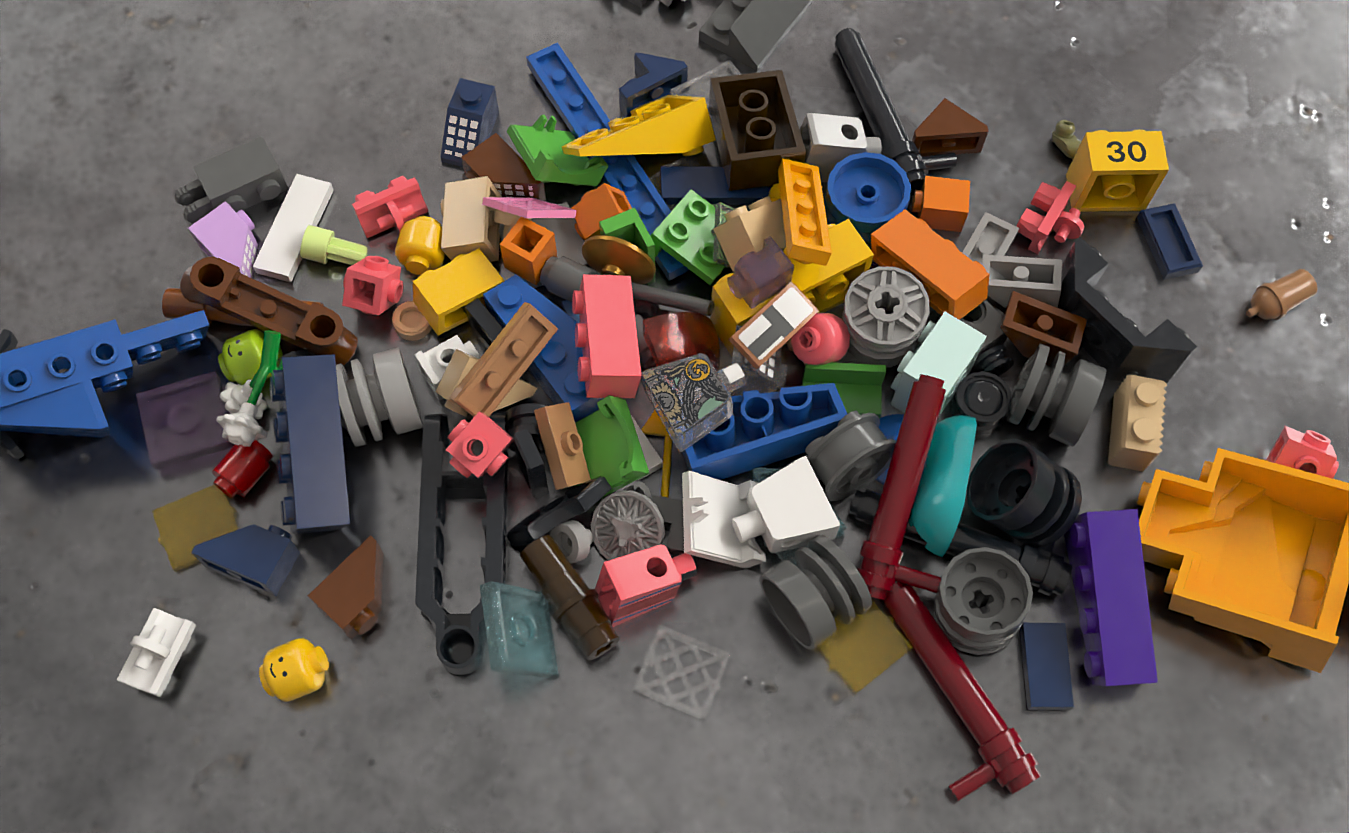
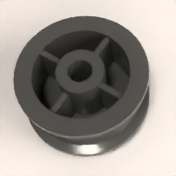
M852 411L839 421L838 427L825 437L822 436L813 440L806 447L807 459L815 475L825 485L824 493L829 501H838L855 494L857 490L868 486L889 468L896 440H888L879 429L880 419L875 413L860 415L858 411Z

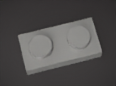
M985 212L962 253L972 261H977L982 264L983 254L1005 256L1019 228Z

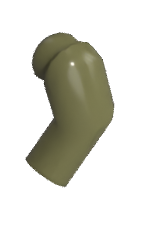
M1061 120L1056 123L1055 131L1052 132V141L1065 156L1074 159L1082 141L1074 135V123Z

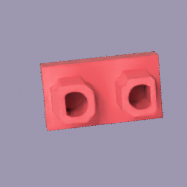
M404 176L390 181L388 189L376 194L367 190L356 195V202L352 204L367 238L392 227H396L400 233L404 222L429 212L415 177L409 180Z
M1066 181L1060 190L1044 182L1040 184L1030 204L1047 212L1046 216L1044 217L1026 208L1016 226L1019 228L1018 232L1032 240L1028 250L1039 254L1052 230L1056 232L1055 240L1060 243H1064L1066 238L1077 239L1084 231V224L1079 218L1080 211L1076 208H1071L1069 212L1064 211L1076 185Z

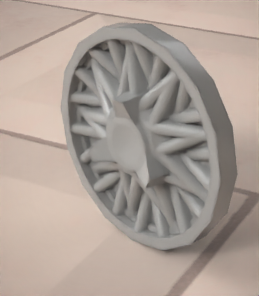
M632 490L617 491L602 499L594 510L591 522L593 541L599 553L608 561L663 544L665 537L664 519L657 505L646 495Z

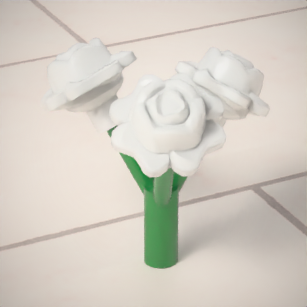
M269 330L264 332L261 363L253 379L247 380L244 385L228 382L225 390L220 393V398L226 402L225 408L230 412V415L218 416L216 421L224 429L222 438H228L229 442L246 447L250 446L254 440L267 437V433L259 426L255 419H261L263 411L268 407L267 402L261 399L263 397L261 391L268 374H272L273 370H278L280 332Z

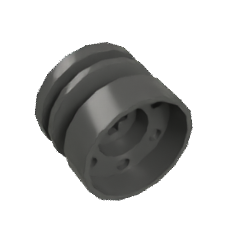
M1039 344L1034 354L1024 363L1010 398L1011 407L1007 421L1018 425L1025 411L1029 410L1031 413L1026 429L1033 431L1039 425L1042 418L1047 417L1050 419L1047 437L1073 447L1079 441L1093 413L1104 384L1106 369L1080 359L1069 374L1062 371L1065 363V353L1059 351L1050 367L1046 366L1050 347Z
M817 535L810 540L808 548L800 547L796 550L795 560L797 566L788 560H782L760 575L759 579L762 591L778 619L788 632L809 650H814L835 635L837 628L834 618L842 624L849 625L854 621L855 614L862 615L872 606L871 594L855 565L843 550L824 535Z
M988 547L968 549L954 557L943 571L933 606L934 618L952 645L958 650L975 655L995 653L1010 644L1030 611L1033 591L1029 575L1019 561L1004 551ZM976 602L978 607L986 606L985 614H982L979 608L971 609L972 603Z

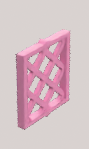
M483 197L482 205L524 218L576 217V210L536 198Z

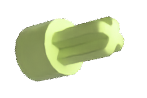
M312 225L307 226L300 248L301 258L326 264L330 259L354 265L367 257L368 253L365 245L335 238L334 231Z

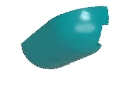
M952 416L936 424L908 521L910 527L914 526L918 534L927 542L925 548L940 557H943L954 537L965 502L977 427L976 418L970 416Z

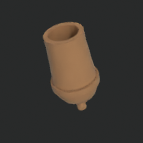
M1298 269L1271 283H1264L1257 287L1256 292H1254L1251 298L1252 308L1247 310L1246 314L1248 317L1257 315L1266 320H1278L1284 317L1291 309L1316 295L1317 283L1314 277L1305 269Z

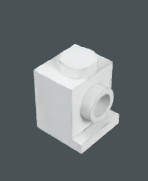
M458 335L425 353L419 351L414 354L422 375L439 401L444 398L435 391L455 350H461L480 359L474 345L470 341L463 344Z

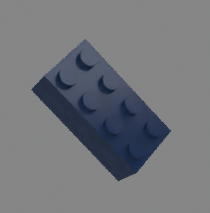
M335 354L282 357L278 370H273L272 377H270L271 401L279 402L280 412H276V418H273L275 443L283 442L284 453L280 454V459H277L278 483L286 484L287 497H283V501H280L282 526L290 525L291 535L341 530L350 524Z

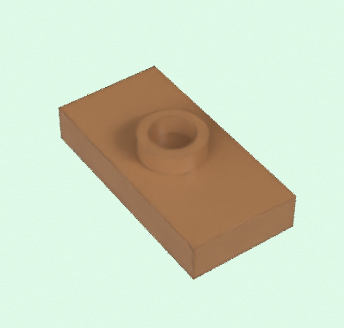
M570 403L545 406L534 410L556 490L591 480L582 449V439L577 432Z

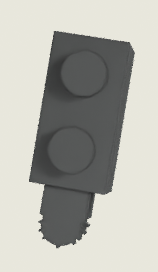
M261 136L193 166L198 179L185 184L183 187L181 186L179 189L177 188V191H174V198L177 204L186 205V208L183 209V216L186 221L192 224L225 201L237 213L239 210L244 211L262 201L271 200L280 193L289 190L277 162L264 138Z

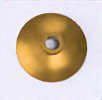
M596 235L586 239L582 246L583 258L600 275L631 276V282L641 285L650 282L655 275L656 268L652 259L642 249L626 240L613 236Z

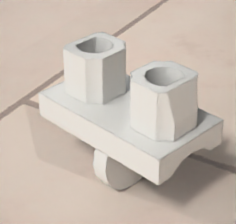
M153 608L139 636L135 635L130 643L134 647L117 681L161 697L183 651H185L196 624Z

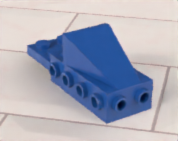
M204 310L121 335L115 319L1 353L0 430L100 438L108 436L109 425L95 389L102 388L103 393H107L127 386L126 380L133 378L132 361L134 360L137 361L138 365H144L161 359V352L176 348L177 352L181 353L201 346L200 341L205 339L209 328Z

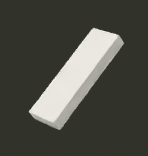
M296 174L253 265L257 274L292 282L302 260L300 248L305 230L308 225L317 227L334 189L330 182Z

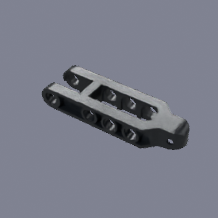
M506 412L491 414L489 418L507 432L509 428L506 426ZM426 414L423 424L415 605L421 610L422 617L436 629V652L445 669L452 674L463 675L477 670L482 664L484 634L506 614L509 449L507 448L503 452L508 457L507 461L493 476L486 472L482 477L477 478L472 473L469 478H466L459 471H448L449 452L446 451L449 446V439L447 438L449 435L447 414ZM486 500V517H482L486 546L485 557H481V567L485 583L484 598H480V603L471 613L450 614L443 608L447 501Z

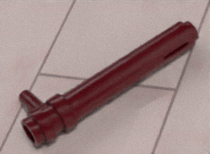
M920 374L919 380L913 382L869 538L863 541L859 555L863 556L860 567H856L864 579L871 597L886 600L887 592L893 590L895 581L937 594L941 580L939 576L900 565L904 553L900 548L946 390L943 389L944 380Z
M900 582L894 583L893 590L887 592L886 600L884 601L885 606L979 745L978 753L985 762L948 786L957 801H960L994 778H996L1001 787L1006 786L1013 795L1040 778L1041 774L1035 767L1039 763L1031 752L1026 754L1020 745L1023 740L1014 727L1009 728L913 586Z

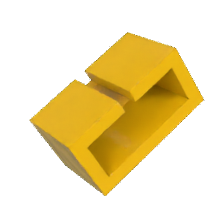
M480 248L468 254L456 256L450 263L436 270L425 271L416 280H413V302L439 336L468 321V317L461 307L468 305L477 298L486 307L483 294L505 280Z

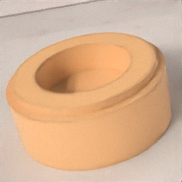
M413 301L402 303L393 313L392 322L395 331L405 340H420L431 331L432 327Z

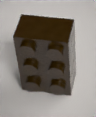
M782 70L710 78L709 113L729 191L772 186L779 183L778 169L782 158L801 163L805 162L806 150Z

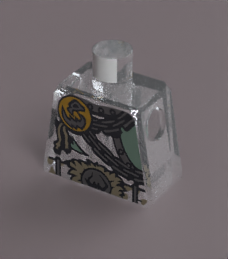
M702 353L641 372L644 391L679 453L699 441L733 415L730 392L747 384L745 375L738 363L735 362L716 372L707 355Z

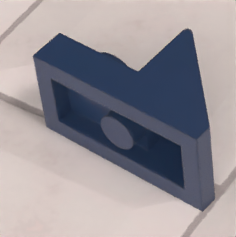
M635 53L634 65L637 78L627 81L624 86L619 88L620 111L625 118L632 116L630 111L666 95H676L687 89L688 66L686 63L644 53Z

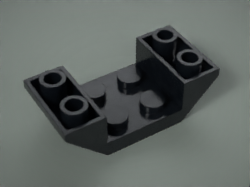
M1079 237L1073 243L1062 264L1061 293L1058 303L1059 309L1087 319L1079 351L1093 364L1105 368L1106 377L1111 381L1124 382L1127 375H1135L1162 380L1168 384L1198 346L1191 341L1189 335L1183 329L1176 327L1169 319H1166L1145 337L1131 319L1124 317L1110 304L1104 293L1094 289L1109 263L1103 259L1101 253L1095 247L1089 246Z

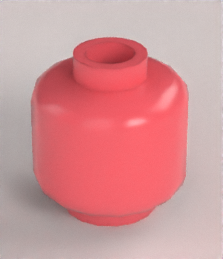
M816 313L791 337L790 343L794 354L799 360L808 365H825L838 362L846 354L850 346V334L847 325L838 316L829 313Z

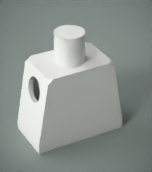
M806 456L799 458L753 486L749 490L747 499L751 512L732 519L733 528L741 543L762 535L771 553L808 546L809 541L817 535H824L833 540L840 527V523Z

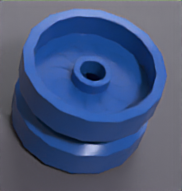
M863 152L853 154L838 162L829 174L824 198L827 225H837L849 219L871 250V234L904 209L907 210L911 185L906 172L896 161L876 153Z

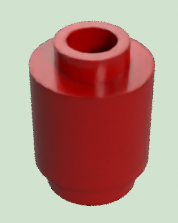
M254 440L250 446L246 447L235 444L212 470L213 475L216 477L213 484L230 498H233L235 494L245 497L270 468L268 463L273 458V454L257 440Z

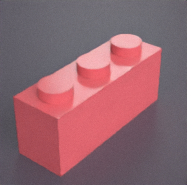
M583 274L580 290H574L572 297L573 314H579L580 323H576L575 345L582 348L583 357L578 359L579 382H585L586 398H606L609 395L618 398H635L642 375L631 276Z

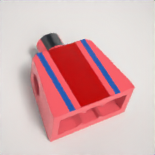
M660 544L604 562L595 590L598 593V601L611 620V626L615 627L671 602L681 585V581L696 576L697 569L691 555L683 553L671 558L667 547Z

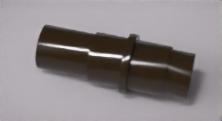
M551 535L543 536L529 544L521 552L520 557L542 589V595L554 611L553 619L556 624L563 625L574 644L580 647L587 660L596 659L613 648L620 638L611 626V620L597 601L599 596L596 590L589 589L577 569H573Z

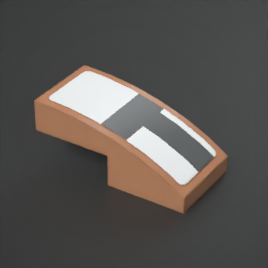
M791 281L742 326L729 341L757 370L819 310Z

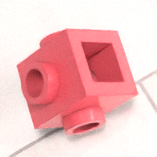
M367 256L347 268L343 281L344 295L342 306L357 309L365 314H382L398 303L402 296L404 285L403 281L400 280L401 267L389 264L388 259L380 256Z
M479 411L469 423L463 419L451 431L447 438L452 443L447 447L446 451L453 456L449 463L466 478H469L472 473L477 478L482 477L486 472L493 476L507 461L508 457L503 452L514 440L484 412ZM477 440H480L484 447L480 455H476L472 449L473 444Z
M1287 426L1283 428L1266 459L1269 462L1332 479L1339 466L1333 446L1330 444L1331 441L1327 437L1311 430H1307L1304 434Z

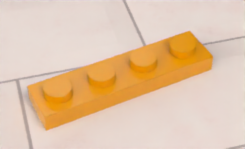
M782 158L778 169L787 257L803 264L815 263L827 266L832 250L819 167Z

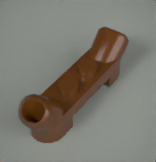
M216 257L202 258L190 266L182 276L180 290L184 298L189 302L206 304L263 331L280 332L281 339L313 354H335L336 365L347 364L355 354L358 338L343 326L342 319L336 312L314 301L312 305L306 304L243 275L238 266Z

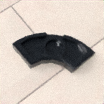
M601 476L582 483L565 492L564 496L534 511L509 530L506 537L513 547L532 543L559 524L586 512L612 488L606 478Z

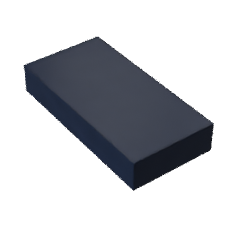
M1176 204L1140 210L1136 218L1163 280L1198 273L1203 264Z
M1023 622L1020 627L1027 710L1073 709L1074 701L1066 624Z

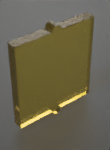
M215 485L152 511L160 533L158 542L165 547L170 564L175 572L199 562L191 553L195 545L239 529L235 519L237 510L230 506L227 495L221 492Z
M873 601L871 608L862 615L855 614L854 621L849 625L842 624L835 619L837 628L835 635L817 647L830 663L829 669L831 671L836 670L855 694L860 692L913 648L893 625L894 619L890 616L886 617Z

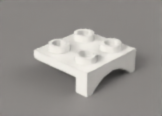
M692 471L682 473L684 553L745 569L766 562L765 553L760 549L755 538L741 543L732 524V519L751 512L747 504L749 490L758 482L749 480L735 485Z

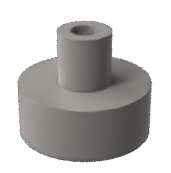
M570 520L561 523L553 528L550 533L570 564L584 560L588 556L590 544L593 542V534L578 521Z

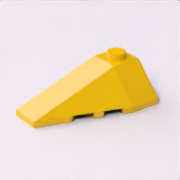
M666 95L631 110L632 116L616 118L608 122L610 130L606 128L593 130L562 146L564 154L580 157L683 153V156H691L704 150L703 145L715 141L716 138L705 97Z

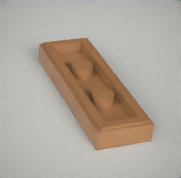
M524 302L449 398L473 418L479 411L484 412L490 417L558 328L530 303Z

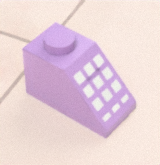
M225 201L188 228L199 248L208 257L220 258L240 268L241 274L253 278V265L256 260L258 243L251 232L255 229V225L243 210H239L236 213Z

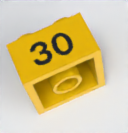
M1139 129L1130 132H1108L1106 130L1086 132L1066 173L1067 181L1076 185L1070 197L1071 208H1076L1080 212L1145 210L1169 171L1162 131Z

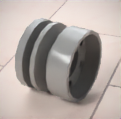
M878 266L863 272L851 283L844 300L842 320L847 325L850 334V346L847 351L859 362L886 365V368H890L900 364L909 350L914 352L920 343L918 339L925 328L929 316V297L923 284L913 274L897 267ZM880 307H886L887 311L891 314H886L884 308Z
M399 347L373 354L374 373L369 375L366 374L358 359L351 360L354 379L349 380L343 365H336L341 424L349 433L355 447L367 444L364 426L369 425L375 441L382 440L381 421L389 419L397 435L423 428L417 400Z

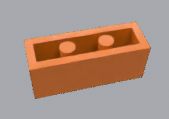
M906 209L871 234V251L874 254L873 261L882 267H897L913 274L923 284L929 297V306L941 316L944 312H947L960 320L987 299L990 274L984 266L977 261H972L960 252L952 241L943 239L923 219H917Z

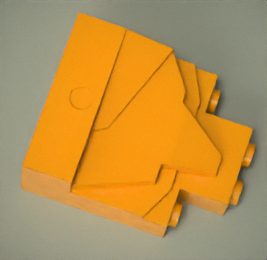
M1221 448L1217 449L1214 462L1205 460L1199 481L1156 469L1152 483L1143 482L1137 505L1144 506L1139 518L1143 560L1170 569L1164 589L1165 593L1172 594L1168 609L1193 616L1195 621L1261 641L1270 648L1268 657L1321 673L1338 643L1339 636L1335 634L1349 584V483Z

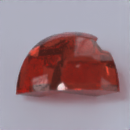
M675 312L643 320V337L658 367L659 379L667 382L672 387V390L675 389L681 399L683 398V390L687 382L684 372L681 374L682 377L678 390L674 385L673 379L669 380L667 375H661L663 369H672L681 362L687 364L693 359L700 358L710 363L715 376L717 371L719 372L720 344L714 324L709 317L696 312ZM697 386L695 388L694 400L700 399L701 395H704L701 392V388Z

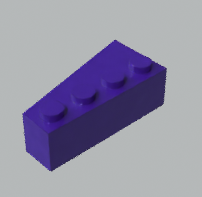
M1138 509L1095 511L1079 514L1072 527L1064 534L1069 563L1072 564L1071 574L1079 611L1080 627L1086 649L1084 655L1086 674L1088 677H1091L1092 685L1096 686L1158 683Z

